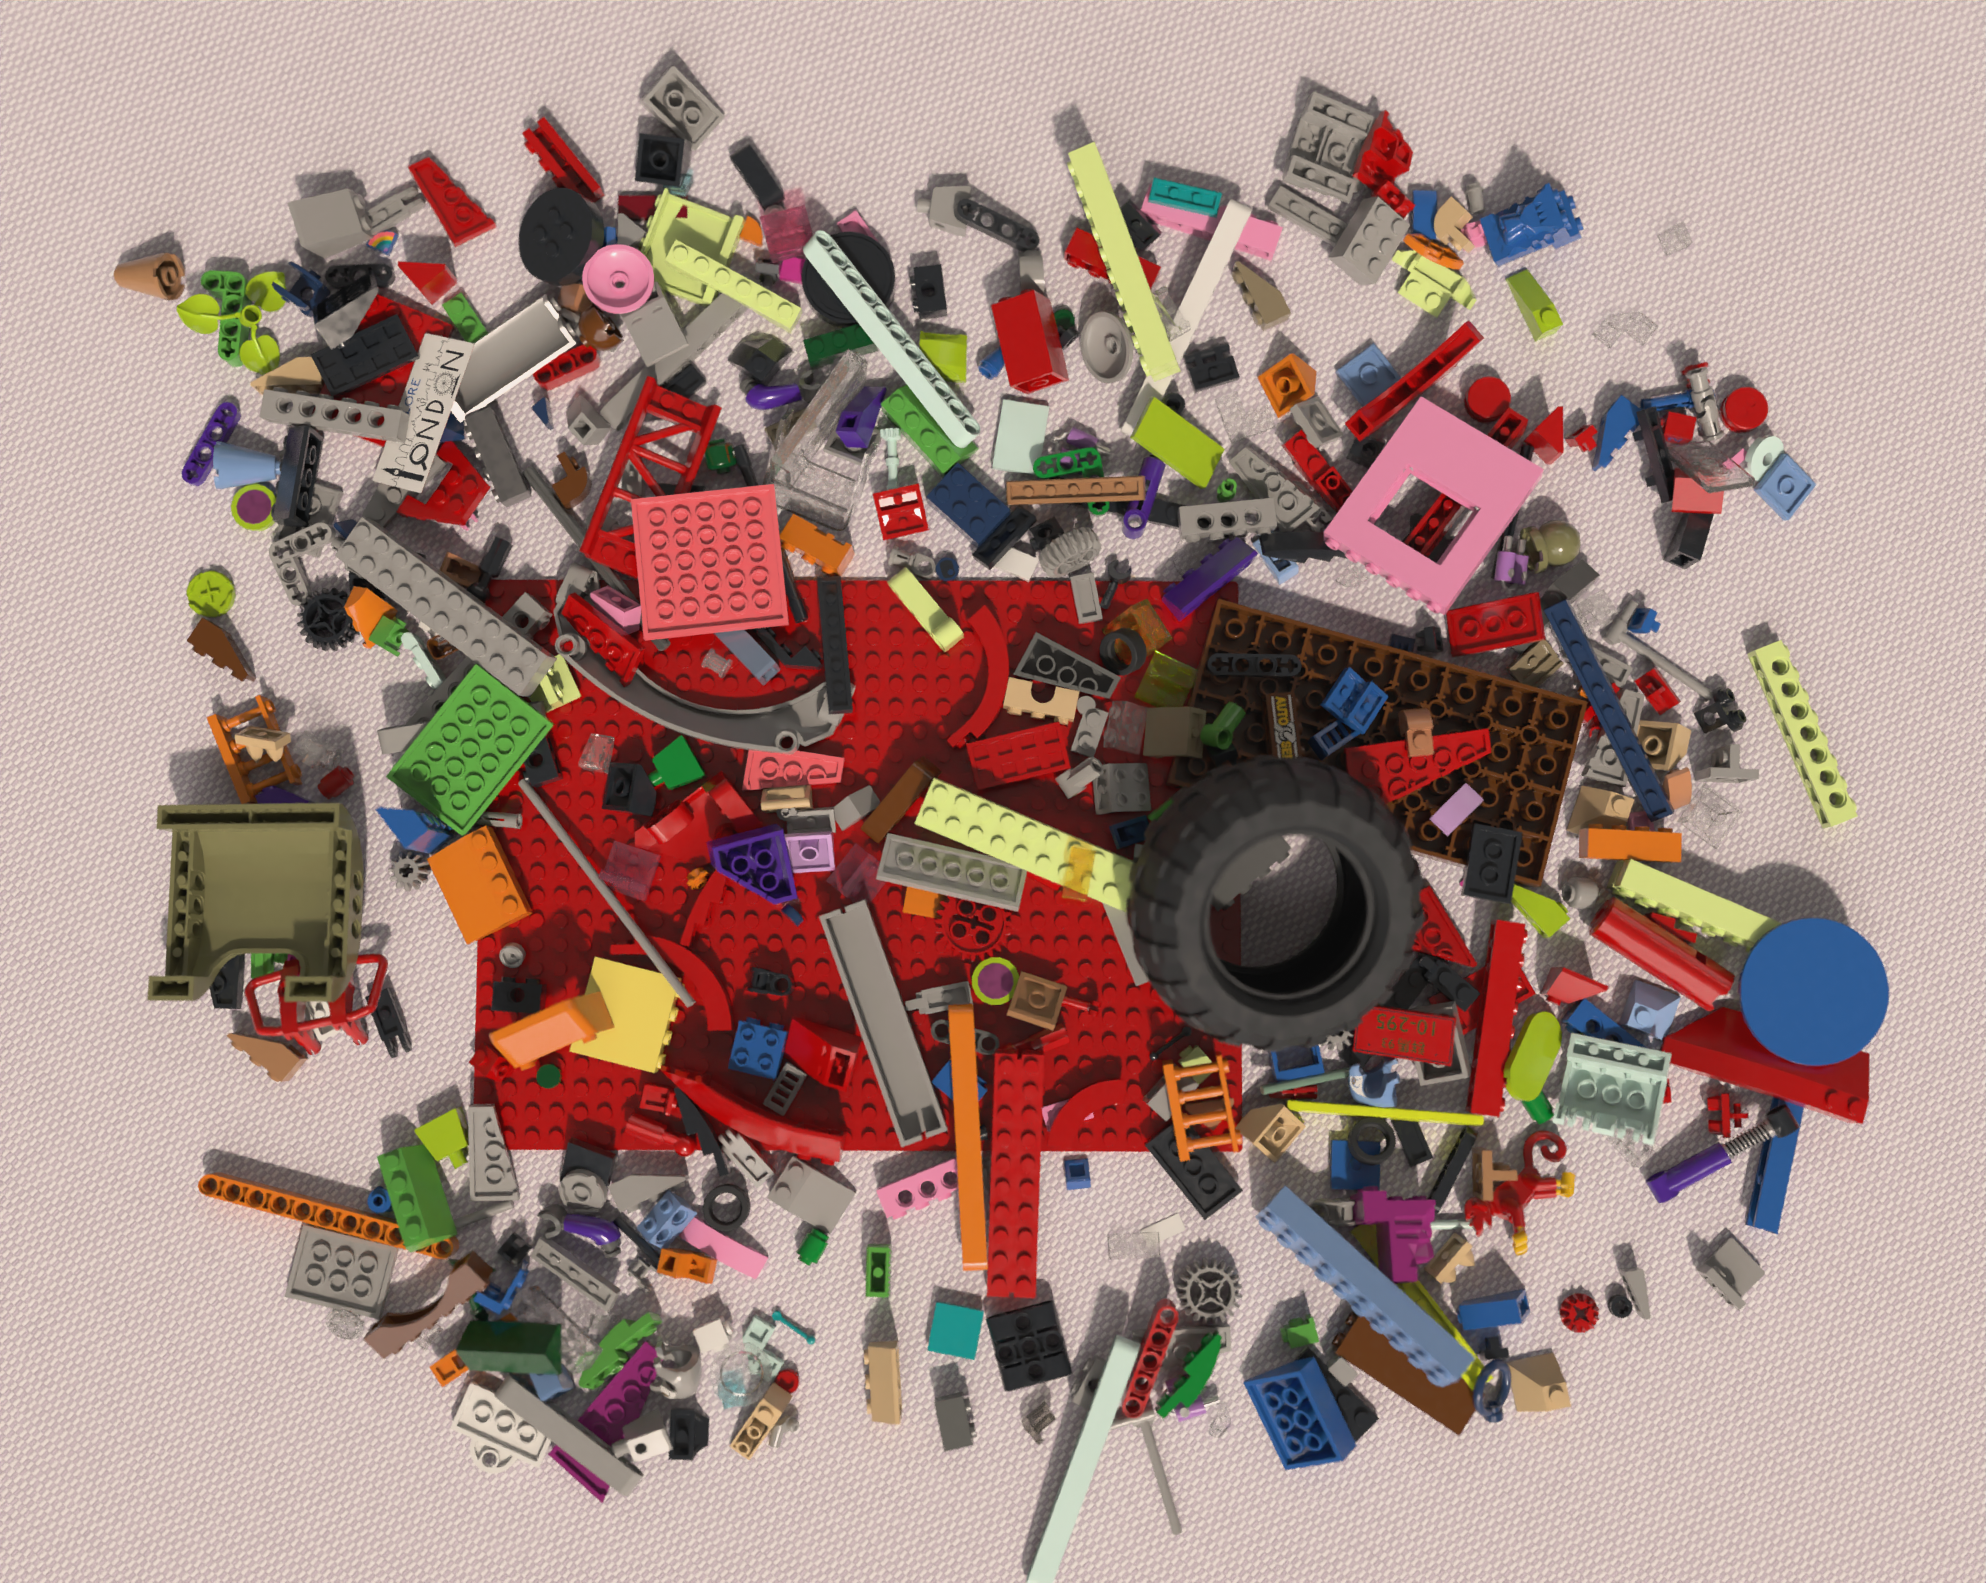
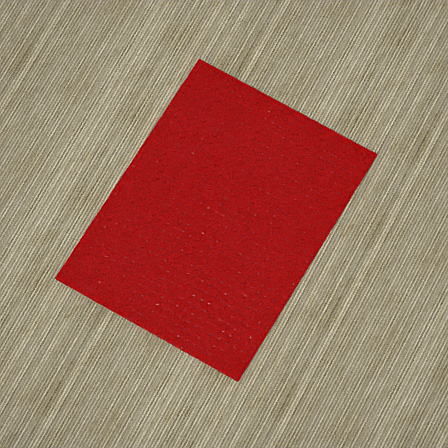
M491 579L488 585L490 597L486 605L501 617L508 612L525 592L534 596L553 614L549 618L550 622L544 629L538 630L533 636V641L553 656L560 654L555 647L559 634L553 611L557 605L556 597L563 580ZM600 580L601 588L608 586L605 580ZM622 580L640 602L638 580ZM794 580L809 619L801 623H795L786 595L789 625L770 628L777 635L774 638L779 645L784 643L793 653L790 658L805 646L809 650L814 648L823 658L820 661L823 668L820 670L786 668L753 629H746L745 631L781 669L763 686L714 633L668 638L671 645L666 650L659 651L651 640H644L641 627H639L638 631L629 634L646 648L638 669L647 678L669 693L697 705L715 709L755 710L776 706L807 694L826 681L817 580ZM841 580L850 683L856 685L852 696L853 713H844L840 724L832 736L806 747L800 745L797 750L845 758L840 783L811 785L813 808L835 807L847 796L869 785L880 802H882L917 759L925 756L942 771L938 779L1133 861L1135 844L1117 850L1109 826L1144 815L1148 816L1180 790L1166 785L1173 756L1153 758L1143 755L1147 708L1187 707L1214 604L1218 599L1239 604L1237 582H1228L1179 622L1164 604L1162 598L1165 595L1163 591L1172 583L1177 585L1181 581H1128L1125 584H1118L1108 609L1100 607L1102 620L1079 624L1071 581H918L948 618L951 617L963 632L964 638L944 652L887 583L888 580ZM1095 581L1099 603H1101L1107 587L1112 581ZM986 605L1003 633L1009 658V677L1032 682L1031 695L1039 703L1049 702L1054 697L1056 687L1060 686L1013 675L1036 632L1106 670L1108 669L1100 658L1099 648L1102 639L1107 634L1120 628H1130L1143 638L1147 651L1145 663L1140 669L1125 676L1118 675L1121 679L1110 699L1079 691L1078 700L1083 696H1090L1095 701L1096 709L1108 712L1094 754L1095 759L1099 760L1102 765L1147 764L1151 803L1150 811L1114 812L1096 815L1093 781L1087 784L1083 791L1068 799L1055 780L1069 769L977 791L967 746L965 745L961 749L957 746L953 750L946 740L976 712L987 687L988 664L985 651L977 635L967 624V620L981 607ZM528 617L522 619V628L528 625ZM1118 638L1114 645L1115 653L1121 662L1129 665L1132 659L1131 650L1125 641ZM567 641L564 644V652L572 650L573 641ZM566 660L581 693V697L546 713L547 718L554 723L548 734L550 735L563 779L533 788L644 935L661 937L680 944L687 919L703 889L692 890L691 886L687 884L689 881L687 876L690 872L700 867L662 853L634 847V831L672 802L679 799L683 800L720 771L725 774L764 826L777 824L783 829L784 834H788L787 821L781 820L776 812L765 813L762 811L761 799L763 789L742 790L749 750L707 742L664 727L635 712L607 694ZM520 696L527 703L531 702L529 697ZM1002 705L995 721L979 740L1055 723L1054 718L1045 717V720L1031 718L1030 713L1022 712L1021 715L1007 713L1008 709H1004ZM1077 707L1074 721H1068V725L1060 724L1071 768L1077 767L1080 763L1090 758L1071 751L1083 714L1079 713ZM681 735L688 741L707 775L704 779L674 790L668 789L665 782L654 787L657 794L653 816L602 809L610 762L640 764L648 775L657 770L652 759ZM972 735L968 736L970 738L968 743L977 741ZM785 737L781 741V747L784 749H789L793 745V739L790 737ZM536 755L533 758V765L537 767L542 764V755ZM524 763L485 810L487 812L522 815V826L520 829L489 827L494 829L533 912L477 940L475 1052L483 1042L491 1046L501 1056L503 1054L493 1045L489 1034L536 1014L491 1010L494 981H501V977L516 978L517 983H525L526 978L540 979V984H547L545 1009H548L566 1000L585 995L595 957L661 973L648 955L610 954V945H617V940H632V944H634V936L518 785L524 779ZM930 786L924 790L890 832V834L986 855L972 847L915 824ZM872 813L844 831L841 830L836 822V832H833L835 870L792 873L797 893L796 899L773 904L729 878L723 905L713 903L708 926L698 924L693 946L685 947L706 961L721 980L732 1006L735 1030L707 1031L706 1010L698 989L684 972L665 961L676 977L683 978L682 984H685V989L695 1000V1003L687 1008L681 998H677L675 1007H678V1014L675 1022L671 1021L669 1031H672V1037L669 1045L664 1047L663 1054L666 1055L664 1064L712 1074V1080L731 1093L779 1116L782 1115L763 1104L776 1080L728 1069L739 1021H746L747 1017L761 1020L760 1025L769 1027L770 1022L784 1025L783 1030L789 1031L794 1016L862 1037L819 916L838 909H842L843 913H846L844 907L863 900H867L904 1006V1001L916 999L915 993L922 990L968 981L973 1002L974 1028L995 1034L999 1040L998 1049L1005 1044H1016L1026 1040L1029 1036L1047 1028L1008 1016L1007 1013L1011 1000L1001 1005H990L983 1002L975 994L972 987V975L975 968L982 962L978 955H976L974 962L970 961L969 955L964 960H961L960 952L953 957L952 952L954 949L951 947L945 950L947 942L938 941L943 934L935 933L937 929L941 928L940 924L934 923L937 920L936 918L903 913L907 886L876 879L886 838L880 844H877L860 829ZM491 818V820L504 821V819ZM1145 841L1136 844L1143 845ZM711 862L701 866L711 875L716 870L711 865ZM1026 875L1019 910L1004 909V912L1012 913V915L1006 917V921L1013 922V925L1006 926L1011 935L1003 936L1007 944H998L1001 948L1000 952L992 949L993 957H1001L1010 961L1016 967L1019 976L1022 971L1067 986L1066 996L1088 1002L1092 1000L1101 1002L1098 1017L1088 1014V1011L1061 1005L1055 1026L1063 1023L1070 1043L1044 1053L1042 1107L1070 1099L1079 1091L1098 1082L1115 1079L1127 1080L1125 1104L1109 1105L1094 1111V1117L1084 1120L1078 1127L1074 1135L1072 1148L1047 1146L1050 1131L1047 1130L1042 1114L1041 1151L1150 1152L1144 1143L1170 1124L1173 1118L1171 1116L1165 1121L1142 1099L1163 1077V1061L1172 1059L1173 1064L1175 1063L1180 1068L1182 1067L1178 1062L1182 1058L1179 1054L1189 1045L1192 1048L1195 1045L1198 1046L1211 1062H1217L1216 1052L1221 1051L1222 1058L1227 1057L1229 1072L1225 1073L1228 1095L1234 1100L1231 1111L1235 1128L1242 1119V1044L1239 1047L1222 1043L1213 1039L1206 1032L1185 1023L1161 999L1149 981L1136 986L1102 902L1062 885L1056 891ZM1241 893L1233 898L1235 902L1225 911L1222 908L1217 911L1211 904L1209 911V933L1216 956L1224 961L1241 966ZM962 901L960 903L959 909L961 913L969 914L971 912L969 902ZM786 904L791 905L803 917L804 921L798 927L782 913L781 909ZM985 908L982 916L986 921H992L994 912L990 908ZM953 915L955 920L970 923V928L972 929L975 926H981L989 930L994 929L991 925L976 922L975 916L972 919H965ZM955 924L952 928V932L956 937H962L965 933L964 927L960 924ZM983 931L976 933V941L979 944H985L988 939L987 934ZM508 943L521 945L526 953L524 961L516 968H509L500 960V951ZM984 953V960L990 958L987 953ZM751 967L791 976L795 982L794 991L787 996L746 991L751 982ZM784 978L780 979L777 983V987L781 992L788 989V981ZM519 988L515 991L514 996L518 1002H521L525 994ZM919 1009L909 1010L907 1014L932 1081L951 1058L950 1044L935 1040L931 1034V1027L938 1020L949 1021V1012L945 1010L930 1014H919ZM940 1023L936 1026L935 1033L938 1037H946L949 1033V1028L946 1024ZM1183 1027L1191 1028V1035L1182 1037L1158 1055L1157 1060L1149 1058L1151 1051H1157L1182 1032ZM985 1037L981 1042L983 1049L988 1051L992 1050L996 1044L992 1037ZM863 1039L847 1092L824 1086L808 1075L787 1112L782 1116L802 1123L847 1132L843 1151H956L954 1101L934 1084L933 1087L948 1130L928 1138L925 1134L926 1131L922 1132V1140L901 1147ZM571 1044L539 1057L535 1062V1066L521 1071L520 1067L515 1068L512 1065L501 1082L485 1077L474 1067L473 1104L495 1105L507 1150H567L568 1142L572 1137L605 1150H674L673 1146L666 1143L656 1146L626 1134L625 1128L633 1112L667 1125L668 1132L676 1135L686 1133L678 1102L675 1110L671 1109L670 1116L664 1115V1112L639 1108L644 1082L672 1087L673 1090L678 1087L660 1068L658 1072L652 1073L570 1052ZM976 1052L977 1075L987 1082L985 1087L988 1089L978 1101L980 1126L985 1124L989 1138L988 1140L981 1141V1151H992L995 1053L987 1055ZM784 1057L782 1058L779 1074L786 1062L791 1063ZM546 1064H554L562 1072V1080L559 1085L550 1089L541 1087L536 1079L537 1071ZM1219 1071L1212 1072L1198 1084L1199 1086L1196 1089L1222 1085ZM787 1072V1077L798 1082L799 1078ZM784 1080L781 1082L788 1089H794V1086ZM779 1088L776 1093L787 1099L790 1096ZM1224 1095L1185 1101V1103L1224 1098ZM775 1097L771 1099V1101L781 1107L785 1104ZM1182 1104V1105H1181L1182 1114L1187 1113V1116H1188V1115H1191L1189 1112H1187V1111L1183 1108V1104ZM702 1109L717 1136L724 1133L728 1137L725 1131L729 1126ZM1228 1119L1221 1120L1214 1131L1203 1123L1192 1125L1201 1138L1230 1133ZM697 1133L692 1134L697 1141L696 1150H702ZM1241 1134L1242 1144H1237V1145H1238V1151H1239V1152H1240V1151L1242 1150V1148H1243V1135H1242V1134ZM746 1136L759 1151H785ZM1232 1143L1209 1147L1213 1152H1234Z

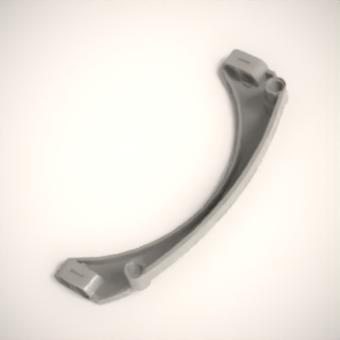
M573 562L558 591L556 597L557 605L553 611L559 634L555 642L556 650L591 682L625 706L664 727L719 745L758 752L792 755L798 750L800 745L806 747L834 734L844 714H828L826 681L809 693L794 700L755 710H724L697 705L662 689L647 678L638 668L631 684L624 687L619 682L621 678L615 671L611 672L605 665L606 660L600 653H595L590 648L589 640L585 636H580L562 615V610L569 594L575 592L596 608L590 594L601 589L597 571ZM567 641H573L572 650L564 652V644ZM851 684V695H852V696H853V693H854L855 687H856V685H853V684ZM785 737L793 739V745L789 749L781 747V741Z

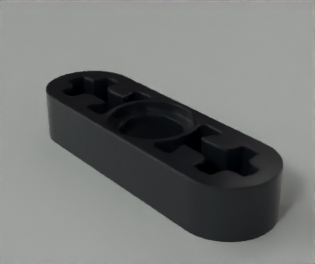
M383 263L333 265L326 270L325 279L333 288L342 289L355 281L354 277L358 271H365L367 274L373 270L375 275H382L383 271H385L388 276H385L384 280L376 276L378 288H384L394 283L395 273L387 264ZM337 272L343 276L338 278V282L332 278L336 276Z

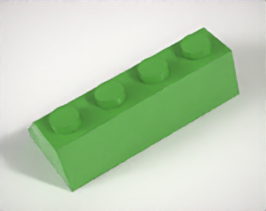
M908 385L898 388L881 403L882 412L896 428L901 430L905 438L942 479L957 463L963 464L979 450L973 441L965 448L957 447Z
M424 1144L400 1147L377 1156L404 1246L410 1253L458 1235L434 1158Z

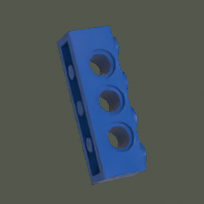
M1585 998L1575 1001L1561 1019L1566 1024L1564 1028L1570 1033L1604 1040L1608 1035H1611L1614 1042L1647 1048ZM1589 1020H1592L1595 1024V1028L1591 1033L1586 1030V1023Z

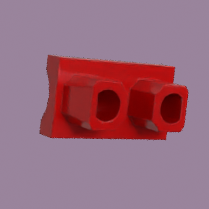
M1386 179L1381 185H1377L1371 194L1372 198L1379 197L1403 219L1415 207L1405 194Z
M1656 667L1634 681L1645 695V699L1651 703L1659 716L1681 702Z
M1721 1093V1096L1707 1098L1708 1110L1722 1111V1120H1708L1709 1133L1723 1135V1138H1731L1730 1118H1734V1128H1742V1119L1749 1118V1113L1741 1112V1103H1733L1734 1112H1730L1729 1093Z

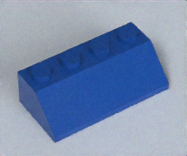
M378 807L376 809V812L405 849L433 854L454 837L450 831L453 828L437 816L413 810Z

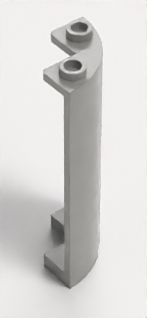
M547 294L543 295L474 343L473 351L451 409L459 422L465 420V417L474 414L576 344L574 336L577 333L569 322L566 324L559 312L562 308L554 297L550 299Z

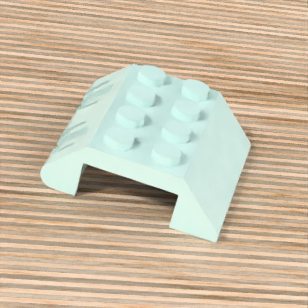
M1571 1033L1567 1051V1065L1559 1103H1556L1553 1123L1564 1125L1566 1118H1568L1567 1126L1573 1127L1576 1117L1584 1118L1582 1123L1583 1130L1589 1131L1590 1125L1593 1123L1592 1132L1614 1137L1615 1130L1618 1129L1617 1137L1623 1139L1626 1128L1634 1129L1633 1141L1639 1142L1642 1134L1644 1135L1642 1143L1654 1145L1667 1085L1671 1053Z

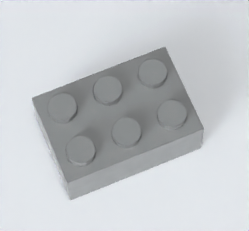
M1379 197L1363 199L1328 259L1360 286L1376 284L1409 229L1410 224Z
M1450 1001L1407 1009L1457 1017L1452 1065L1446 1066L1415 1061L1420 1086L1469 1078L1472 1069L1456 1002Z

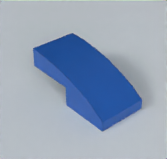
M1412 190V203L1415 207L1411 210V214H1413L1411 234H1423L1427 239H1436L1434 220L1437 214V191Z

